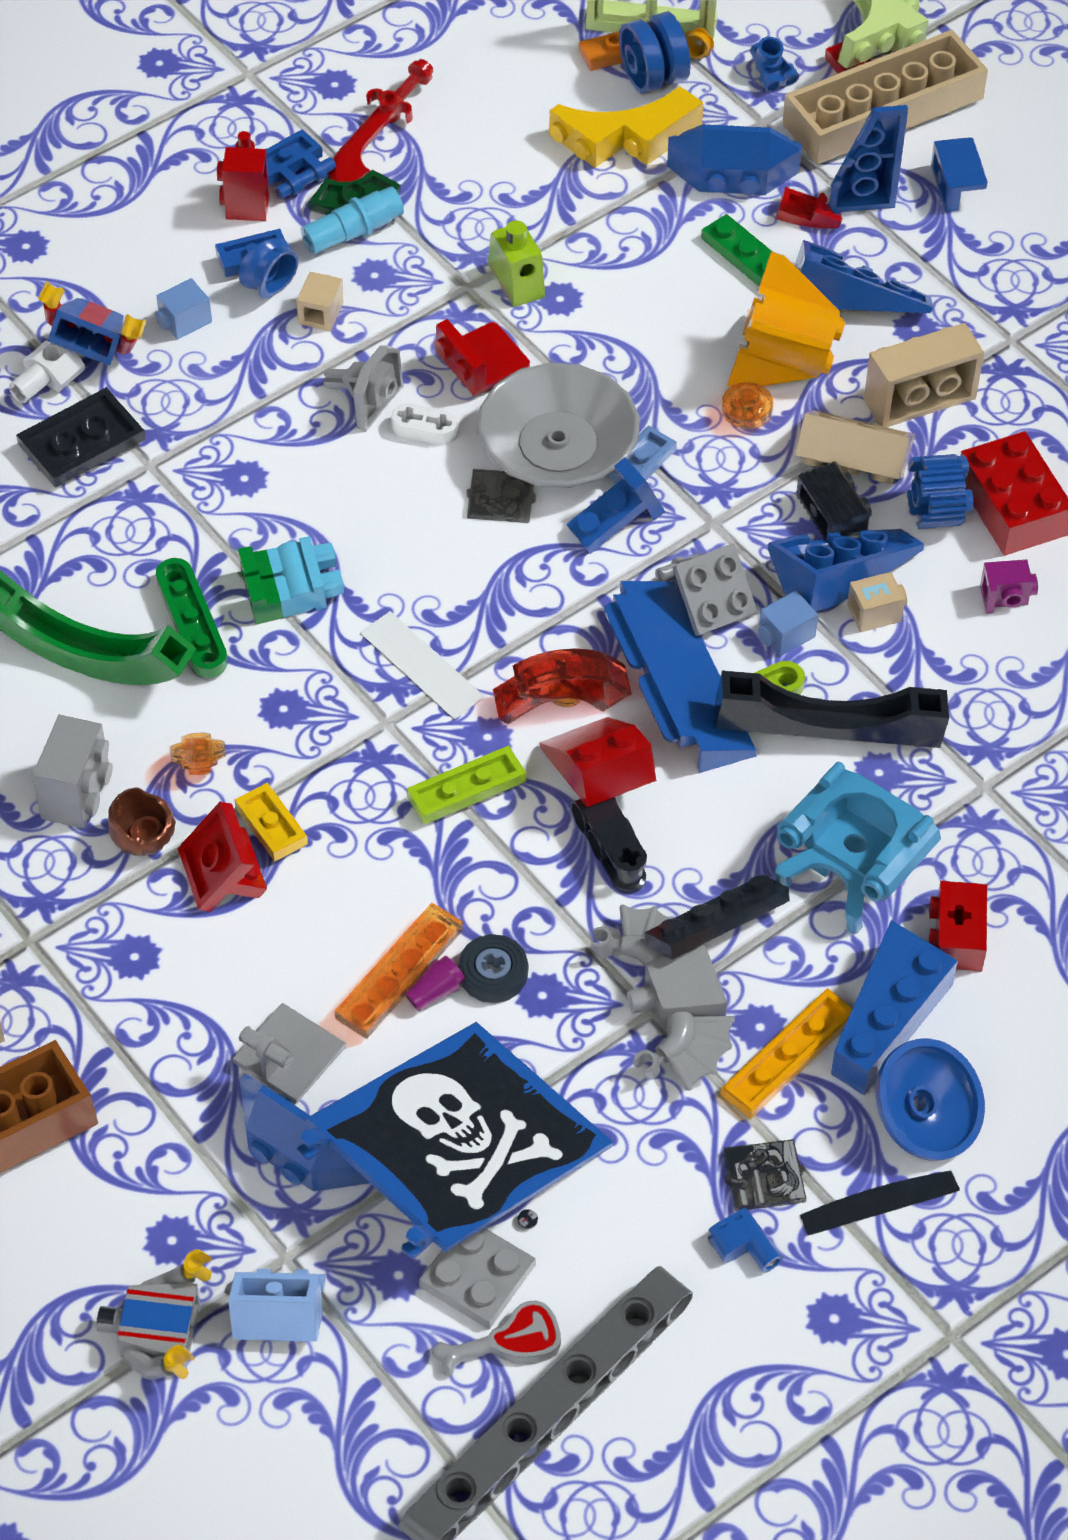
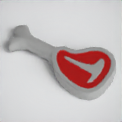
M537 1300L526 1301L514 1309L506 1324L493 1329L487 1337L459 1345L437 1342L432 1349V1355L435 1359L442 1362V1372L447 1376H452L455 1368L461 1362L489 1353L511 1363H540L550 1360L557 1355L561 1346V1332L557 1318L549 1306Z

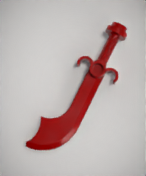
M425 59L414 60L408 66L410 75L395 91H383L382 89L374 88L367 92V105H371L374 100H378L379 106L335 154L333 160L336 164V169L330 172L332 180L350 182L364 177L371 171L362 162V154L366 147L388 123L398 121L401 113H405L407 124L413 120L412 106L404 100L418 84L427 85L432 80L434 69Z

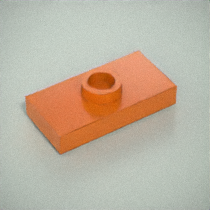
M619 31L579 42V52L590 71L623 63L619 45Z

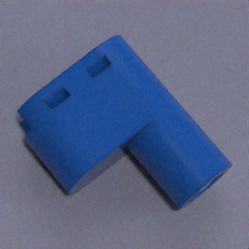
M746 1208L733 1213L708 1229L711 1236L707 1238L724 1263H729L748 1252L760 1269L766 1273L776 1268L783 1260V1256Z

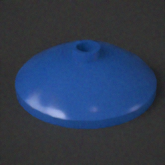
M931 1038L908 1041L899 1045L885 1058L878 1072L875 1097L880 1119L894 1142L909 1154L929 1161L946 1160L966 1151L977 1139L985 1115L983 1088L975 1069L968 1059L953 1046ZM914 1100H915V1101L917 1102V1104H918V1110L916 1109V1107H915V1105H914Z

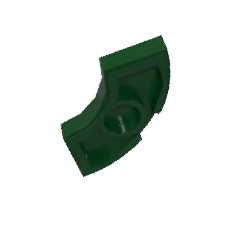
M373 169L364 177L350 182H338L326 178L310 199L309 209L328 215L333 210L348 204L349 200L353 197L359 199L390 186L394 187L397 193L401 191V184Z

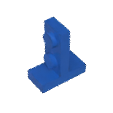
M626 457L614 465L622 479L566 524L590 554L644 510L654 521L665 513L645 478Z

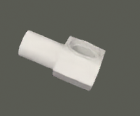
M46 340L23 360L26 371L9 384V390L13 397L21 403H26L46 385L60 392L84 371L85 364L76 352Z

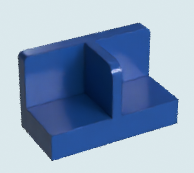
M966 137L934 141L931 168L945 212L959 211L961 192L986 189L988 184L974 138Z

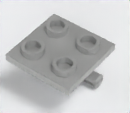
M735 543L705 554L696 553L687 558L682 556L672 559L671 564L656 568L655 570L658 581L665 582L676 577L695 636L758 613Z
M282 1002L257 1031L253 1030L250 1026L243 1028L238 1039L240 1042L245 1043V1045L233 1057V1063L297 1104L346 1048V1042Z

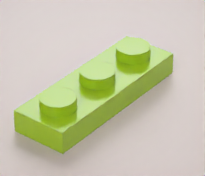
M508 745L408 787L407 798L425 825L526 782V771Z

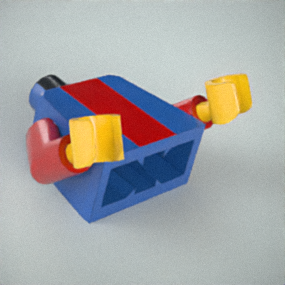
M48 281L45 282L38 300L43 303L46 322L52 326L48 342L110 366L115 351L120 354H128L133 350L137 340H141L146 324L145 319L138 320L132 318L130 314H126L124 320V316L121 313L83 298H76L67 304H61L60 300L65 290L61 287L56 288L52 286Z

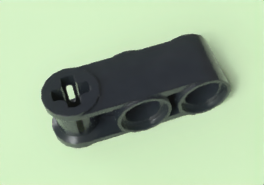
M613 797L590 807H586L581 799L571 802L574 820L580 831L586 836L594 856L601 862L613 886L623 893H635L641 890L646 884L644 867L647 863V854L637 839L631 823L621 812L616 798Z

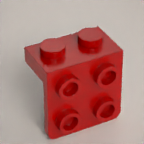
M448 319L436 324V340L434 341L436 353L474 397L493 388L494 385L519 369L530 367L528 357L496 322H489L464 335H461Z

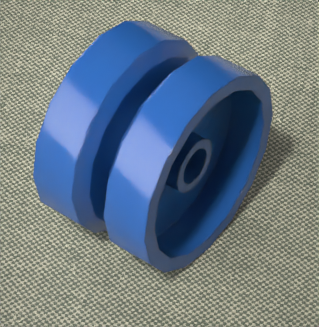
M666 11L649 16L647 22L639 19L622 24L619 31L621 57L629 80L638 92L642 94L660 89L663 82L666 85H673L688 79L691 67L689 48L681 25L672 13Z

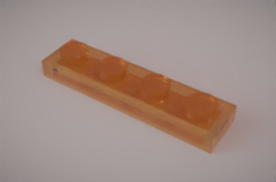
M431 902L335 1010V1019L365 1039H368L405 997V993L411 989L435 958L438 959L463 931V921Z

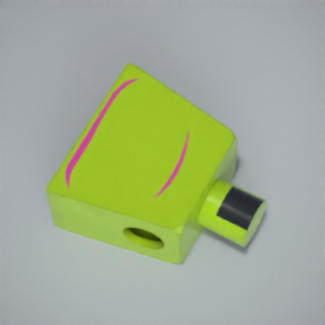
M514 220L509 222L506 227L494 230L490 236L488 265L513 307L545 298L542 254L527 230L526 224L522 221Z

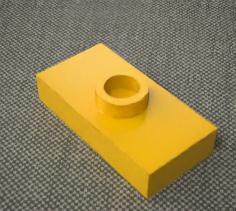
M268 782L234 799L236 810L274 862L308 845L306 833Z

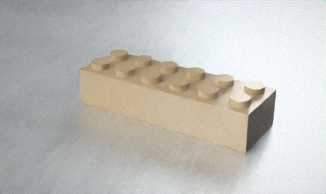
M952 29L785 94L782 124L796 141L802 144L805 152L818 165L849 152L873 107L907 105L906 129L984 99L988 68Z

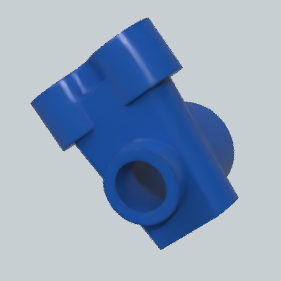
M768 36L751 46L749 51L756 64V69L760 73L759 81L767 93L773 92L781 86L793 85L799 80L800 75L792 63L788 64L782 56L784 46L779 39Z

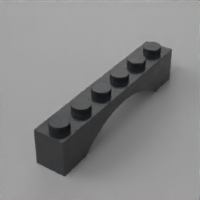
M722 670L715 698L716 729L941 748L950 719L947 690L907 687L895 693L871 699L853 701L824 700L788 691L772 683L760 673Z

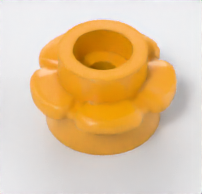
M703 28L687 31L685 37L690 57L693 59L708 57L711 54L710 50L714 48L713 37Z

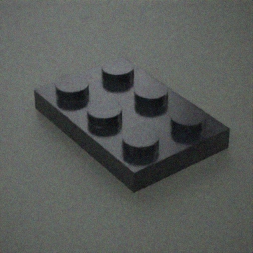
M107 387L16 434L18 445L55 488L146 440L145 430Z

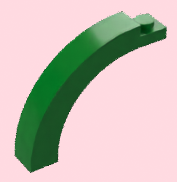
M0 570V631L28 650L61 667L112 683L126 685L159 684L179 677L196 650V647L169 625L150 633L121 634L100 630L75 621L36 599Z

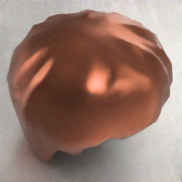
M139 787L129 788L118 794L108 809L110 837L124 853H130L134 856L153 855L157 851L162 850L174 834L176 821L168 803L159 796L147 793Z

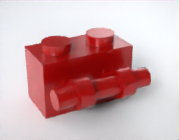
M241 131L237 135L238 141L235 143V147H225L223 161L217 162V181H223V185H220L219 205L225 206L227 220L267 221L270 193L266 149L255 148V143L251 140V134L248 131Z

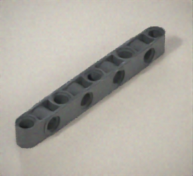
M662 1266L654 1268L407 1510L399 1523V1528L412 1540H455L685 1311L693 1298V1292ZM632 1318H640L646 1323L641 1326H634L627 1321ZM573 1375H583L589 1380L579 1384L570 1381L569 1378ZM520 1432L525 1433L530 1438L525 1442H515L509 1437L514 1433ZM455 1492H464L470 1496L469 1499L460 1503L449 1499V1496Z

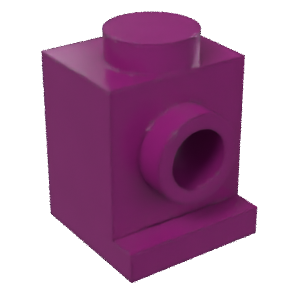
M1028 559L984 562L980 588L986 614L994 613L995 607L1028 605L1030 596L1038 594L1037 575L1035 573L1031 574Z

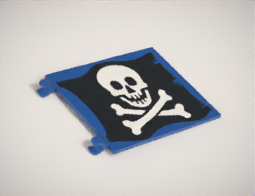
M476 1021L307 1117L305 1124L310 1128L302 1132L300 1140L303 1144L297 1147L296 1152L305 1160H311L327 1145L334 1149L416 1225L407 1231L405 1237L408 1241L401 1246V1249L410 1258H416L432 1242L444 1252L449 1251L610 1149L614 1142Z

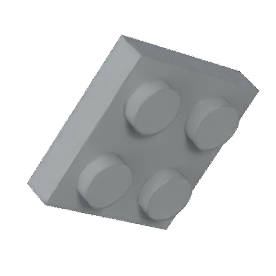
M483 1228L449 1251L444 1252L441 1250L419 1279V1287L490 1330L536 1266V1258L488 1229Z

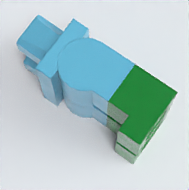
M310 536L299 538V542L290 541L276 548L253 552L252 546L238 548L241 573L255 625L305 613L316 608V611L327 609L326 598L344 593L340 570L320 574L322 569L337 566L332 542L312 546Z

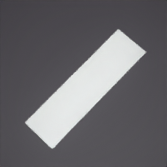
M391 611L359 632L453 719H456L485 698L482 693Z

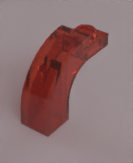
M579 648L547 651L528 657L512 665L514 676L493 689L498 718L507 725L536 707L553 700L579 699L603 712L632 695L625 664L603 652Z

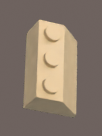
M812 410L804 414L795 455L804 457L802 463L820 467L824 466V462L832 463L835 461L843 472L848 471L851 475L858 476L859 470L873 473L872 480L893 484L894 478L899 480L903 478L916 434Z

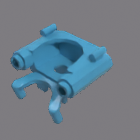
M837 761L777 825V839L784 847L794 849L795 847L800 848L804 844L808 850L780 862L775 869L776 881L790 887L793 877L809 869L816 871L824 877L830 871L834 872L843 880L846 885L845 890L848 891L845 909L847 929L850 933L857 934L863 927L864 897L866 896L874 902L885 901L941 840L940 831L934 824L931 816H924L915 807L859 773L846 770L845 765Z

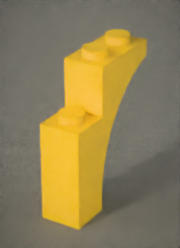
M679 86L654 102L628 110L594 112L557 104L549 110V135L556 142L562 143L574 152L578 158L585 160L594 168L622 149H625L629 155L648 165L668 151V137L678 136L686 130L702 125L704 102Z

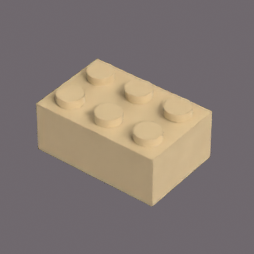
M966 323L945 327L940 331L920 337H913L908 341L892 346L881 347L869 354L863 400L878 424L884 427H890L975 400L984 351Z

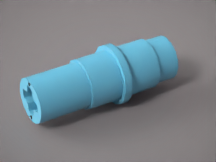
M392 186L381 191H375L359 199L353 197L349 200L348 204L302 226L301 235L311 254L315 255L343 241L347 242L361 235L366 237L371 235L372 230L403 215V203L399 194Z

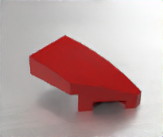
M785 186L775 219L812 228L837 229L840 227L843 218L840 214H834L826 204L828 198L824 192L820 193L817 198Z

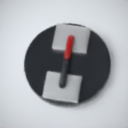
M523 1210L518 1214V1224L522 1228L531 1229L537 1225L538 1215L533 1210Z

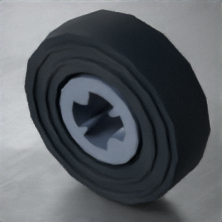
M488 934L475 938L465 946L459 956L458 968L465 977L461 985L471 997L481 1002L499 1003L510 1000L521 992L527 982L529 963L524 949L515 940L505 935ZM492 964L495 968L500 967V972L494 973L492 969L487 970V965Z

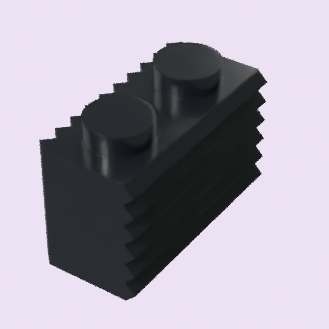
M833 461L831 464L827 463L824 467L813 468L811 471L807 470L805 473L801 472L798 475L797 499L803 504L807 514L810 515V519H813V523L816 524L824 540L827 539V533L839 532L841 536L852 537L860 534L861 531L868 530L869 517L872 516L870 503L866 497H859L855 491V484L851 474L848 471L843 472L837 462Z

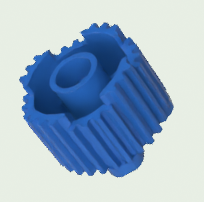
M946 454L911 457L910 462H908V472L915 473H913L914 479L912 480L911 489L907 490V505L909 506L910 515H917V519H919L916 522L917 528L961 526L965 522L966 512L973 510L972 491L965 490V477L968 476V461L965 455Z

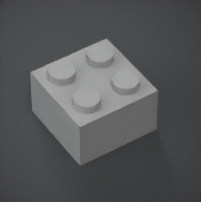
M58 714L32 774L41 819L85 829L90 815H96L100 804V790L103 784L108 785L113 771V764L108 761L109 741L105 740L102 723Z

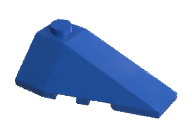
M907 105L873 107L831 183L828 206L833 213L895 208L908 116Z
M802 241L795 266L837 309L931 314L933 303L930 296L894 279H887L885 283L880 280L881 278L878 274L873 272V269L865 265L853 268L843 261L844 255L809 241Z
M899 528L861 531L857 538L841 536L839 532L827 533V539L810 540L808 534L794 535L768 542L767 549L785 596L797 591L817 613L823 609L837 606L848 599L850 582L892 571L922 552L925 544Z

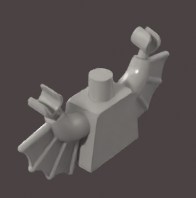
M622 904L619 907L623 938L614 939L607 927L600 926L593 929L592 933L595 939L601 943L592 942L591 946L595 954L601 958L611 956L616 950L621 951V955L638 959L644 965L645 986L627 991L631 1012L635 1014L654 1009L660 1027L667 1029V1037L655 1048L656 1052L653 1053L649 1050L638 1052L633 1059L634 1066L639 1068L645 1062H653L643 1072V1075L647 1079H654L660 1072V1063L663 1061L665 1063L670 1062L684 1088L687 1091H691L695 1083L702 1077L717 1074L718 1060L733 1047L730 1042L729 1031L732 1023L735 1022V1018L733 1016H726L727 1000L706 945H700L674 959H670L646 946L645 932L660 925L663 921L673 918L663 915L655 906L648 909H634Z

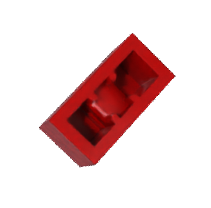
M940 880L938 895L930 896L929 919H936V929L930 928L928 943L958 961L956 970L981 972L983 970L987 952L988 884Z

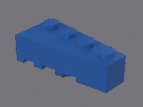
M891 920L835 1048L831 1075L865 1096L876 1082L878 1072L885 1058L899 1045L909 1041L953 986L958 961Z

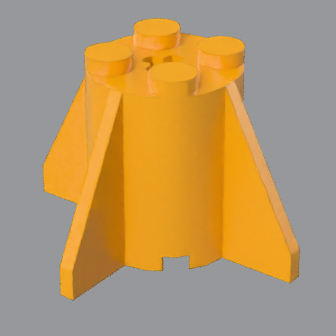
M771 251L760 286L757 289L758 293L762 294V298L754 297L751 308L746 313L747 320L742 335L745 336L744 340L747 341V344H739L738 353L727 386L739 390L817 378L821 373L828 375L834 359V355L830 351L833 340L840 341L846 321L840 317V311L785 255Z

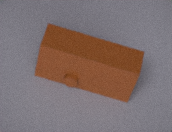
M56 1039L0 1067V1173L99 1124L90 1092Z

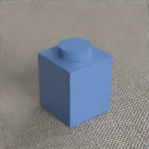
M192 278L156 295L158 310L155 312L156 319L161 328L164 330L168 329L177 340L212 323L210 298Z
M794 591L760 610L758 635L766 646H771L779 656H782L816 637L818 614L797 591Z

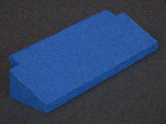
M620 581V594H613V602L605 607V616L628 665L633 669H642L644 672L639 678L638 685L663 739L670 743L677 742L679 748L696 744L698 747L697 769L699 773L756 757L757 750L747 731L716 729L715 698L720 674L701 635L695 636L685 603L675 582Z

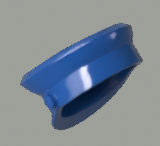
M281 238L266 240L252 248L242 258L239 265V280L248 289L259 290V295L262 299L270 298L283 290L292 281L299 266V258L286 240Z

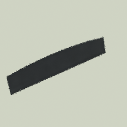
M952 1170L938 1172L865 1190L800 1214L807 1234L812 1235L958 1192L960 1188Z

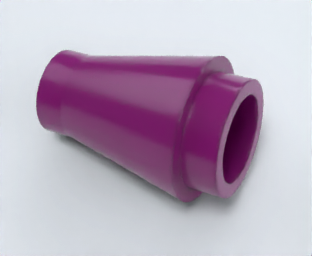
M445 955L440 960L435 958L411 989L405 993V996L411 1005L420 1012L430 1004L460 989L459 984L463 982L465 977L448 956Z

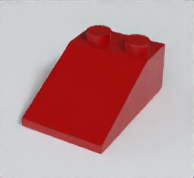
M605 717L539 742L540 749L586 807L657 781L652 745L634 724Z

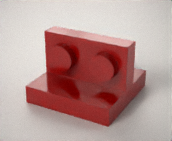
M219 801L177 848L198 910L211 912L227 894L260 898L267 890L246 828L240 827L232 803Z

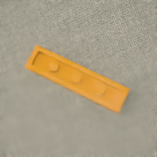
M827 988L721 1088L720 1095L751 1120L843 1032L853 1008Z

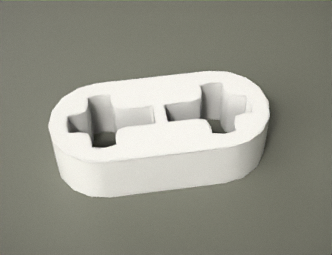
M412 403L400 404L392 411V429L401 438L444 446L452 443L457 437V419L449 411Z

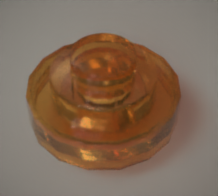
M741 382L728 388L722 397V414L725 420L735 427L742 429L761 427L770 420L773 414V397L769 390L762 385L753 382Z
M208 732L181 736L180 743L173 744L169 748L171 762L180 764L182 769H188L189 775L211 773V767L216 766L218 760L226 756L225 741L212 739L211 733Z

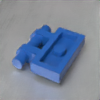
M303 129L266 149L269 186L278 181L282 182V184L274 188L279 199L301 193L304 186L313 181L320 182L326 179L328 173L336 169V164L331 157L323 161L318 160L323 157L322 146ZM303 167L307 169L298 175L294 173Z

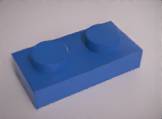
M281 229L215 244L216 255L225 277L239 274V265L242 258L258 244L274 238L285 240Z

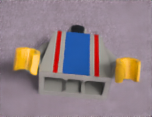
M199 1249L190 1251L184 1259V1264L146 1280L140 1285L129 1286L123 1308L100 1306L98 1310L97 1331L117 1334L120 1356L145 1379L152 1380L173 1376L174 1374L179 1379H186L189 1375L187 1370L188 1362L195 1360V1357L190 1352L200 1307L198 1284L193 1282L196 1278L206 1282L212 1276V1271L203 1266L205 1263L211 1262L212 1257Z

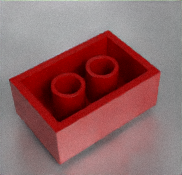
M1026 431L961 451L960 456L965 455L968 461V476L965 477V490L972 491L973 506L1004 556L1068 536V496Z

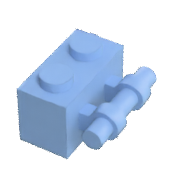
M258 1268L256 1272H235L228 1300L233 1339L296 1342L318 1341L323 1315L321 1291L325 1290V1274H309L308 1269H295L294 1273H272L270 1268Z

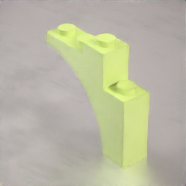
M853 0L861 12L863 23L854 31L845 35L838 63L848 69L889 50L895 52L924 41L926 39L925 33L929 19L918 12L920 0Z

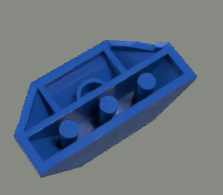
M702 124L686 130L678 136L668 137L667 167L699 192L766 195L799 174L802 144L797 141L793 142L784 134L770 127Z
M243 1073L239 1081L247 1144L250 1154L257 1161L263 1164L269 1162L280 1169L282 1175L289 1182L297 1186L302 1184L313 1192L370 1184L329 1145L311 1160H305L300 1156L296 1149L303 1144L300 1137L302 1132L310 1128L305 1122L307 1117L311 1115L246 1073Z

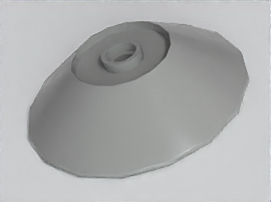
M549 362L519 369L494 385L480 406L477 433L486 455L508 475L535 486L571 488L601 480L616 470L614 465L624 457L628 459L638 443L640 416L630 394L609 375L580 364Z

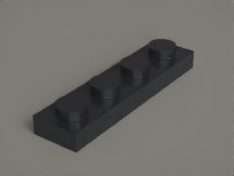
M755 876L748 882L732 890L724 891L720 896L703 904L695 905L689 911L673 919H667L660 925L646 931V946L670 959H674L789 902V887L772 880L768 876Z

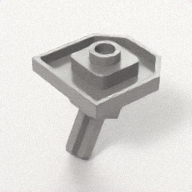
M380 345L366 362L354 361L348 369H327L324 372L325 379L323 383L327 388L348 389L351 396L354 397L358 429L367 432L402 389L403 377L399 349Z

